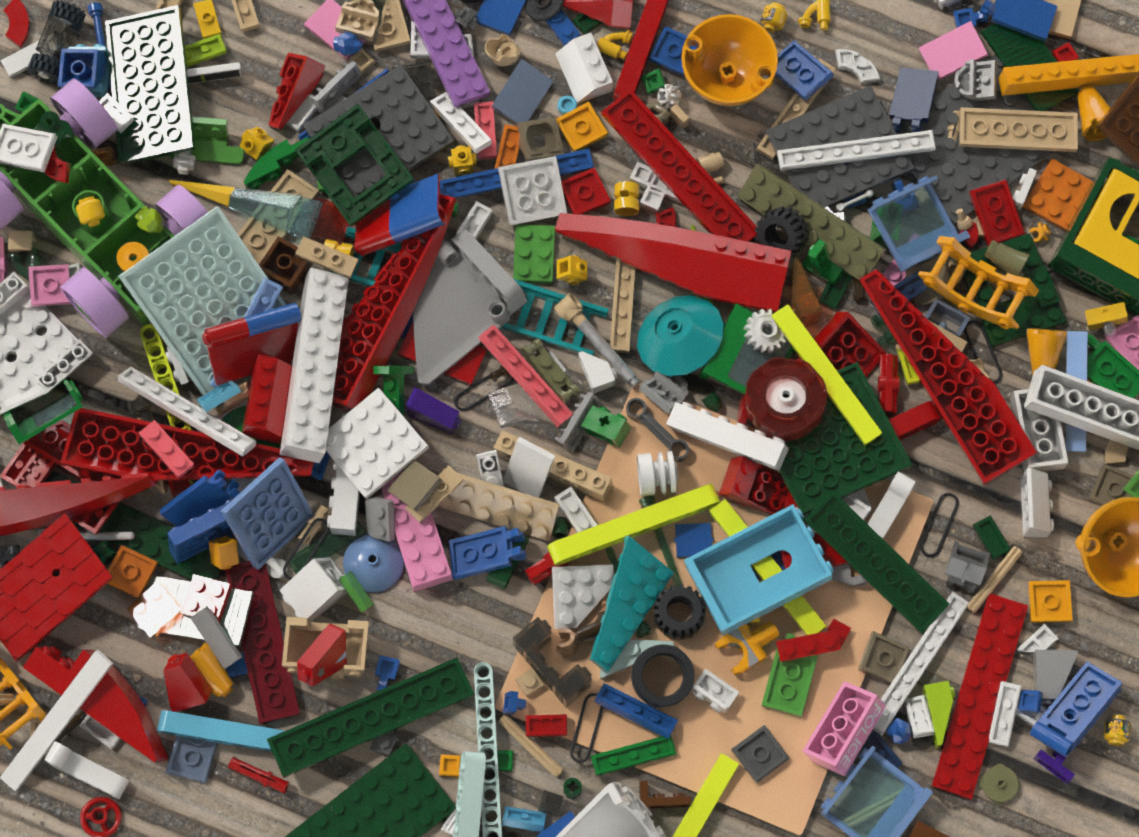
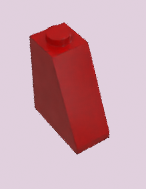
M188 653L175 654L168 659L163 672L170 710L172 712H179L206 703L213 690Z

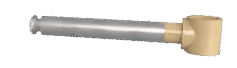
M568 293L555 306L556 312L564 320L573 321L627 384L630 383L631 388L636 387L640 380L638 381L635 378L636 375L585 318L582 314L583 306L574 295Z

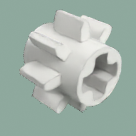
M665 84V88L659 89L657 98L661 106L672 108L674 104H679L681 92L678 90V86Z
M190 151L175 154L173 167L179 171V174L188 175V171H194L196 157L191 156Z

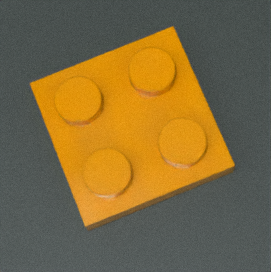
M589 102L556 118L558 128L573 152L580 151L608 136L607 130Z
M1070 580L1028 582L1030 623L1073 621Z

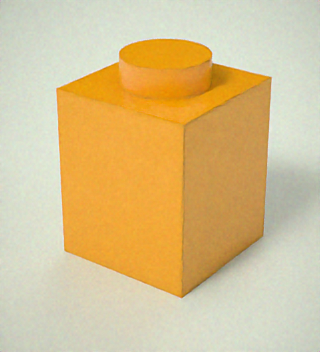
M223 536L209 541L211 564L221 570H227L233 565L239 564L236 540Z

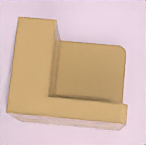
M9 231L8 251L11 256H20V251L32 250L33 241H36L33 231Z

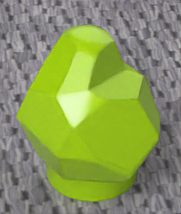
M144 206L135 215V218L138 220L137 226L149 233L162 232L164 223L157 210Z

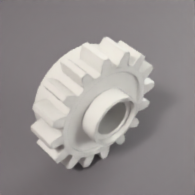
M761 309L759 314L754 312L752 318L749 317L746 322L748 324L744 326V329L747 330L744 337L749 339L748 345L752 344L754 346L753 350L760 349L761 353H764L765 350H768L769 353H772L774 349L779 350L780 344L783 345L786 342L784 339L786 337L771 318V309L767 313H765L764 309ZM762 328L768 329L770 335H766L762 331Z

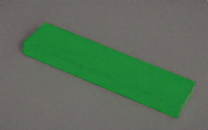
M671 735L669 739L661 736L591 755V761L597 777L676 755Z

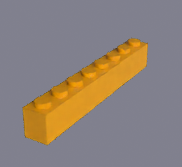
M1139 54L1004 67L998 77L1002 96L1082 88L1084 86L1093 87L1131 83L1139 73Z

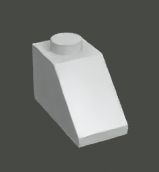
M583 351L578 353L579 362L592 393L595 394L615 386V379L618 377L613 367L610 368L607 361Z

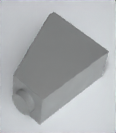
M1036 649L1033 653L1034 691L1043 692L1042 706H1050L1060 695L1078 655V650Z

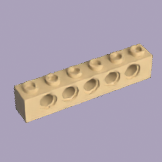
M502 430L493 447L497 451V456L510 461L519 437ZM542 448L555 455L548 478L605 502L613 486L611 477Z

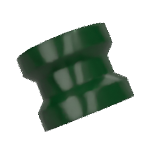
M108 540L99 543L92 549L103 565L111 562L117 554L115 550L110 548Z

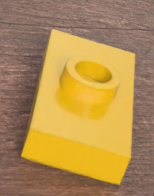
M205 0L193 3L203 39L217 34L222 35L213 1Z

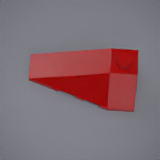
M564 0L562 7L576 13H583L589 16V18L602 21L610 27L630 29L634 0Z
M288 52L279 75L282 77L281 86H277L276 89L278 100L273 104L268 126L277 129L284 127L323 77L325 65L308 56Z

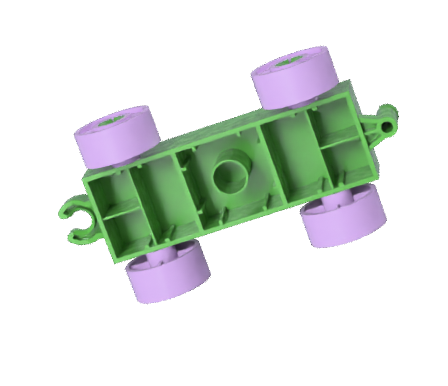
M73 78L50 97L53 106L61 115L60 119L67 121L73 130V138H62L59 148L55 151L58 158L70 163L69 183L54 180L47 176L45 172L0 164V230L24 211L21 203L13 194L14 192L86 266V268L82 267L61 285L60 289L81 316L100 335L107 338L129 319L128 314L120 303L143 326L150 322L118 277L123 273L117 263L118 250L126 243L138 242L144 245L150 254L207 214L208 211L188 190L181 185H176L155 204L157 211L166 222L162 232L149 233L138 227V220L135 218V215L145 205L78 138L79 136L91 148L96 149L115 133L118 127L97 98L83 84ZM40 99L21 114L10 111L0 104V130L2 124L34 130L40 123L42 114L51 110ZM47 118V124L52 125L53 120L51 118ZM91 196L101 201L105 217L100 220L101 224L94 227H89L88 224H81L76 212V206L79 204L78 201ZM132 256L130 260L134 261L137 257Z

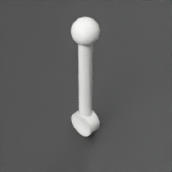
M868 190L865 194L844 204L838 203L836 210L841 212L844 207L866 197H872L873 191Z

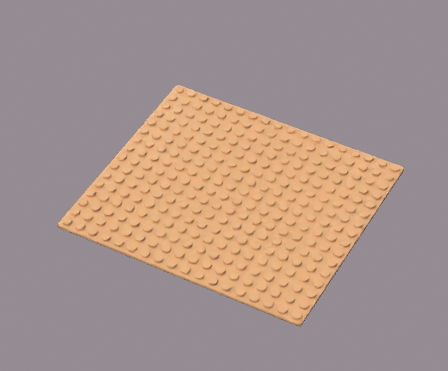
M639 383L631 389L621 412V415L628 419L627 422L631 429L620 448L608 443L596 470L611 477L613 486L605 502L585 495L582 503L596 524L600 525L708 484H713L718 495L731 458L739 457V455L668 427L666 423L671 413L667 414L651 399L647 398L639 390L642 384ZM632 398L642 399L646 404V411L675 439L684 440L689 446L687 458L684 461L676 462L678 474L676 493H670L669 486L666 485V494H662L660 486H656L655 495H640L637 454L651 453L653 462H657L658 452H662L663 461H666V452L669 449L639 420H632L627 416L626 405ZM686 400L684 401V402H686V403H689V404L693 405V406H694L693 409H695V410H697V411H700L701 409H704V410H707V411L711 412V413H712L711 416H713V417H715V418H718L719 416H722V417H725V418L729 419V420H730L729 423L734 424V425L737 424V421H736V420H733V419H731V418H728V417H726V416H723V415H721V414H718V413H716V412H713V411H711V410H708V409H706V408H703V407H701V406H698V405L693 404V403H691V402H688V401H686ZM634 403L629 406V411L633 415H639L643 412V406ZM746 425L748 427L747 430L754 432L755 430H757L751 426ZM674 445L671 449L672 454L677 457L683 456L686 453L682 445ZM760 464V465H762V466H764V467H766V468H768V469H770V470H772V471H774V472L780 474L778 470H775V469H773V468H770V467H768V466H765V465H763V464ZM882 480L864 488L871 506V512L864 520L867 524L886 494L891 482ZM911 491L883 538L908 564L933 504L931 498ZM718 495V497H719V499H720V502L723 501L724 499H726V498H724V497ZM726 499L747 527L771 516ZM709 510L633 538L674 572L664 589H670L672 585L679 587V584H684L683 587L691 586L693 591H698L684 564V560L689 557L677 558L676 543H674L676 538L675 524L711 523V537L714 539L712 545L728 538V536L710 515ZM573 526L568 536L577 533ZM623 541L580 557L568 564V566L613 564V572L616 574L620 562L618 561L619 556L623 552L625 543ZM849 564V566H850V572H851V577H855V576L860 575V574ZM551 575L496 701L495 708L503 712L505 693L509 691L518 692V698L527 700L526 708L517 710L516 713L510 716L526 722L525 715L567 714L568 736L560 737L573 742L585 697L591 693L598 694L604 683L643 703L645 702L640 699L632 686V665L620 672H615L604 679H600V668L590 661L595 641L582 645L578 643L577 652L569 657H564L556 652V646L560 642L565 643L569 641V639H561L559 629H554L553 581ZM831 580L802 595L826 625V628L821 632L827 631L833 618L851 627V630L840 651L815 655L818 657L802 717L761 706L777 649L776 641L785 640L787 633L793 634L795 637L805 636V633L783 606L761 616L758 627L748 625L752 632L769 621L776 626L780 637L762 647L768 658L750 670L733 675L731 669L741 661V651L732 646L717 650L715 643L723 636L707 606L704 623L697 633H693L692 637L686 636L685 639L680 640V637L671 639V635L665 636L664 631L658 629V624H655L654 602L631 639L674 641V646L682 650L692 662L695 674L694 683H696L703 671L707 669L739 691V694L726 713L722 711L720 713L716 712L710 707L709 702L706 700L700 701L693 696V691H690L688 696L676 705L670 707L651 706L678 720L671 733L676 755L634 767L698 794L722 753L738 762L739 766L718 802L793 834L802 835L828 770L812 762L803 753V749L843 682L861 687L866 673L858 670L870 634L873 631L882 634L892 605L868 582L864 586H850ZM609 591L577 628L566 629L577 633L576 630L595 622L598 613L602 610V602L608 598ZM682 602L671 604L667 610L669 617L677 622L687 621L692 615L690 607ZM668 656L652 658L646 663L643 670V681L646 688L657 696L674 694L680 688L683 680V672L680 665L675 659ZM533 667L544 686L526 697L515 679ZM592 696L587 700L575 742L587 748L590 746L601 706L594 702L596 696ZM603 707L592 750L602 753L661 737V735ZM765 725L789 756V760L758 783H755L731 749Z

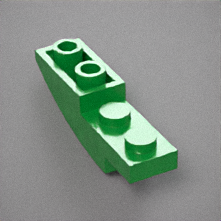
M306 137L292 145L286 139L265 153L254 164L243 181L247 192L257 190L262 184L278 179L282 175L280 167L288 166L293 160L299 158L300 156L295 149L309 138Z

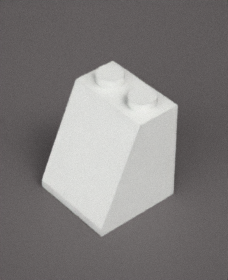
M330 557L312 559L279 590L283 594L284 601L295 610V615L301 618H308L309 621H313L348 594L339 579L344 574Z

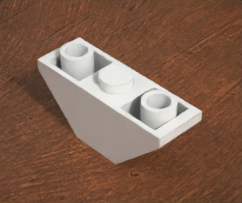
M497 451L476 454L481 480L504 487Z

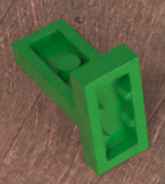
M820 239L810 247L808 255L801 263L802 269L834 286L845 271L843 267L830 261L826 242Z
M373 366V374H384L385 396L401 414H404V374H414V366Z

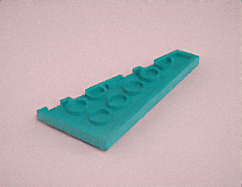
M629 535L625 536L624 539L625 545L623 552L620 553L616 574H614L605 614L602 615L598 636H596L590 656V661L604 672H609L674 574L672 570Z

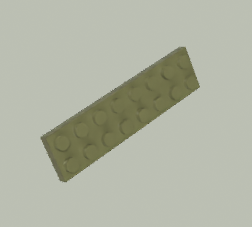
M759 163L755 165L737 195L739 199L763 215L782 206L785 208L792 207V211L798 210V215H803L805 217L803 221L808 223L806 229L809 230V235L806 237L809 239L805 244L811 247L819 239L826 242L830 261L843 267L846 272L858 280L874 271L886 251L881 245Z

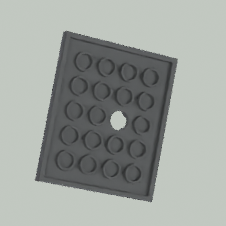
M402 65L303 125V128L311 138L358 103L370 120L376 119L381 123L378 131L408 171L454 143V139ZM366 147L335 169V172L354 198L386 176Z
M871 85L766 130V135L776 155L777 150L897 135ZM906 154L853 161L846 165L838 163L785 170V173L793 187L821 206L831 207L914 170V166Z

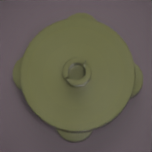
M997 764L987 770L983 778L978 782L979 788L997 806H1001L1011 800L1021 787L1016 774L1003 764Z

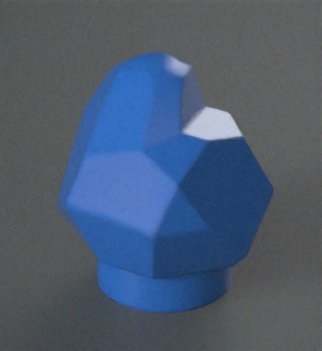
M345 32L338 37H334L333 46L335 52L348 56L359 51L363 43L358 40L356 35Z
M900 718L894 719L886 729L887 735L891 737L893 743L897 744L909 741L912 734L911 725Z

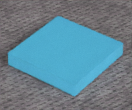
M229 381L198 398L196 401L207 412L237 395L241 390L237 384Z

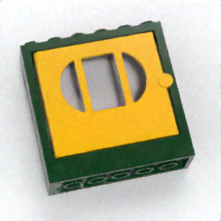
M1109 157L1095 175L1047 267L1113 304L1124 302L1126 311L1139 316V245L1122 236V232L1139 202V171L1121 164V161ZM1107 178V181H1106L1105 185L1103 186V188H1102V190H1101V192H1100V194H1099L1097 200L1095 201V203H1094V205H1093V207H1092V209H1091L1089 215L1087 216V218H1086V220H1085V222H1084V224H1083L1081 230L1079 231V233H1078V235H1077V237H1076L1074 243H1072V241H1073L1075 235L1077 234V232H1078V230H1079V228H1080V226H1081L1083 220L1085 219V217H1086V215H1087V213H1088V211H1089L1091 205L1093 204V202H1094V200H1095V198H1096V196H1097L1099 190L1101 189V187H1102V185H1103L1105 179ZM1134 194L1131 204L1115 231L1110 222L1112 204L1123 195Z

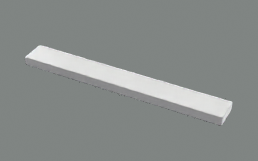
M928 130L777 150L780 171L935 151L936 147L933 131Z
M130 367L118 375V382L239 455L244 456L256 447V441L210 413L205 412L200 407L135 368Z
M952 592L947 599L950 603L949 606L930 624L882 696L881 700L886 705V708L873 728L881 736L967 608L969 602L956 593Z
M99 650L93 653L0 778L14 791L21 787L114 664Z

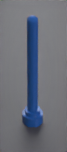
M101 3L89 4L87 6L88 15L94 21L97 43L106 47L101 17L104 13ZM109 75L108 91H111V77Z

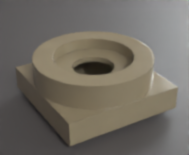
M556 117L519 122L517 124L519 147L524 154L525 162L564 154ZM539 135L544 138V147L537 148L534 146V136Z

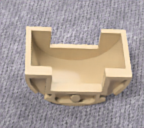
M287 617L282 666L287 668L288 673H298L297 661L330 623L310 622L308 618ZM348 620V624H333L346 630L347 665H344V668L331 675V678L343 680L344 676L361 677V674L365 672L369 621Z

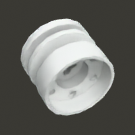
M672 451L666 452V461H663L662 452H658L657 462H653L651 453L637 454L640 495H655L656 486H660L661 493L666 494V485L669 486L670 493H676L678 474Z

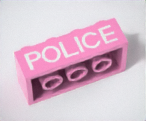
M844 681L803 749V753L812 762L845 777L886 705L878 695Z

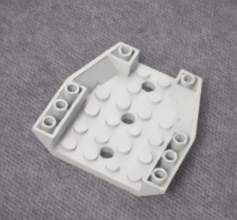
M15 272L0 283V415L50 393L93 354L46 306L31 307L30 289ZM41 327L47 328V332L43 336L37 335V330ZM11 353L17 354V359L14 362L7 361V356Z

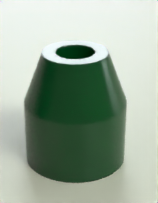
M715 391L701 400L706 408L713 412H717L722 408L721 400Z
M557 517L552 536L562 539L569 535V524L567 518Z

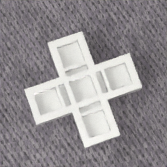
M639 162L636 163L629 181L646 188L640 201V206L657 213L664 197L681 203L648 166Z

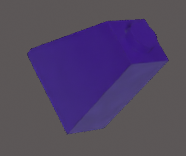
M414 387L406 404L409 417L449 434H453L454 429L458 430L462 421L458 410Z

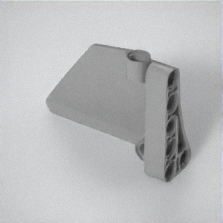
M463 229L453 237L450 242L442 241L430 275L413 311L418 382L422 385H430L482 343L478 339L482 333L492 325H495L498 329L509 321V316L527 302L517 282L466 229Z

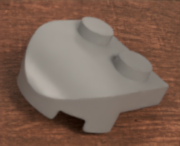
M974 59L966 61L960 70H957L955 85L965 98L972 101L996 99L997 62L995 60L976 62Z
M657 371L651 379L643 382L639 387V390L647 398L651 399L667 414L672 412L675 403L682 404L689 393L687 390L688 383L682 376H666Z
M383 495L367 499L365 501L368 534L373 538L389 542L395 540L393 500L384 499Z

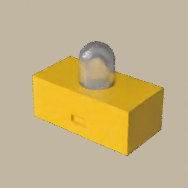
M1124 302L1085 310L1088 330L1103 328L1104 334L1107 337H1113L1116 334L1115 325L1128 322Z

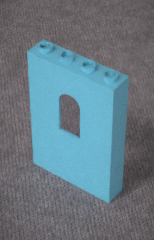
M793 504L684 560L685 567L700 595L703 597L722 636L832 580L834 570L830 562H825L822 555H824L820 544H815L812 539L814 534L810 526H805L802 521L805 518L801 510H796ZM778 551H786L791 555L792 563L789 568L759 583L750 565Z

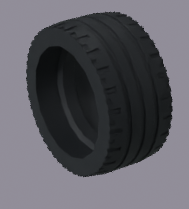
M660 644L646 649L636 658L631 671V682L636 694L645 703L655 707H670L680 703L688 696L694 684L695 674L691 660L682 650L672 645ZM656 656H668L675 659L683 672L680 688L669 696H657L651 693L643 681V670L646 663Z

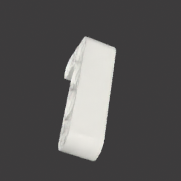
M899 471L868 522V525L882 539L885 537L916 481Z
M58 742L53 743L45 758L49 765L116 799H120L129 782L126 778L74 753Z

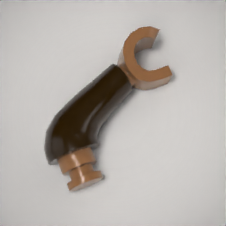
M607 600L602 602V610L598 613L595 622L576 630L577 633L566 628L559 629L560 638L569 639V641L565 643L560 642L556 646L558 654L564 657L572 656L578 650V643L582 645L595 641L602 624L600 623L602 615L605 614Z

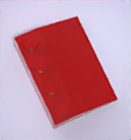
M838 311L814 338L837 371L858 362L865 377H867L879 363L880 356L886 354V351L849 312ZM800 356L788 368L803 385L817 380Z
M258 354L253 367L242 428L243 434L251 438L281 444L292 371L291 365L280 359Z

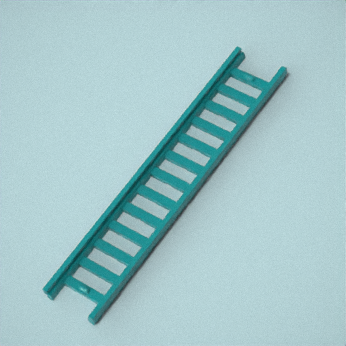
M347 226L346 237L355 240L356 229ZM398 242L376 252L367 279L357 276L363 256L356 252L354 258L358 259V263L351 278L348 280L365 286H372L375 283L374 278L378 274L386 250L398 253L402 248V243ZM514 279L521 287L523 293L527 294V302L522 307L516 326L506 323L501 329L532 339H539L542 342L576 353L583 351L594 356L595 351L580 347L584 333L579 328L572 344L561 341L568 323L562 317L559 320L553 338L543 335L553 304H558L566 295ZM538 297L546 301L535 332L524 329L534 299ZM579 300L583 306V315L588 321L591 315L607 319L608 308Z

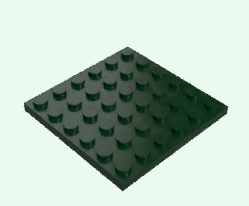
M858 362L844 367L837 372L882 432L879 437L867 445L863 444L817 380L802 386L805 391L806 402L804 408L792 417L775 415L770 411L766 402L749 409V415L757 430L764 432L767 438L773 439V437L784 440V444L789 448L779 473L803 516L810 513L831 490L842 499L897 474L898 471L902 472L912 467L909 457Z

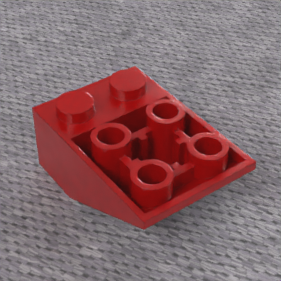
M744 456L731 458L718 495L736 504L773 515L783 509L788 489L780 474Z

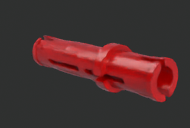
M234 756L228 764V769L256 780L266 788L269 786L283 794L288 789L290 782L273 775L274 773L271 771L266 772Z

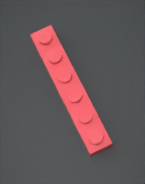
M492 325L478 337L557 428L573 415L571 410L495 325Z

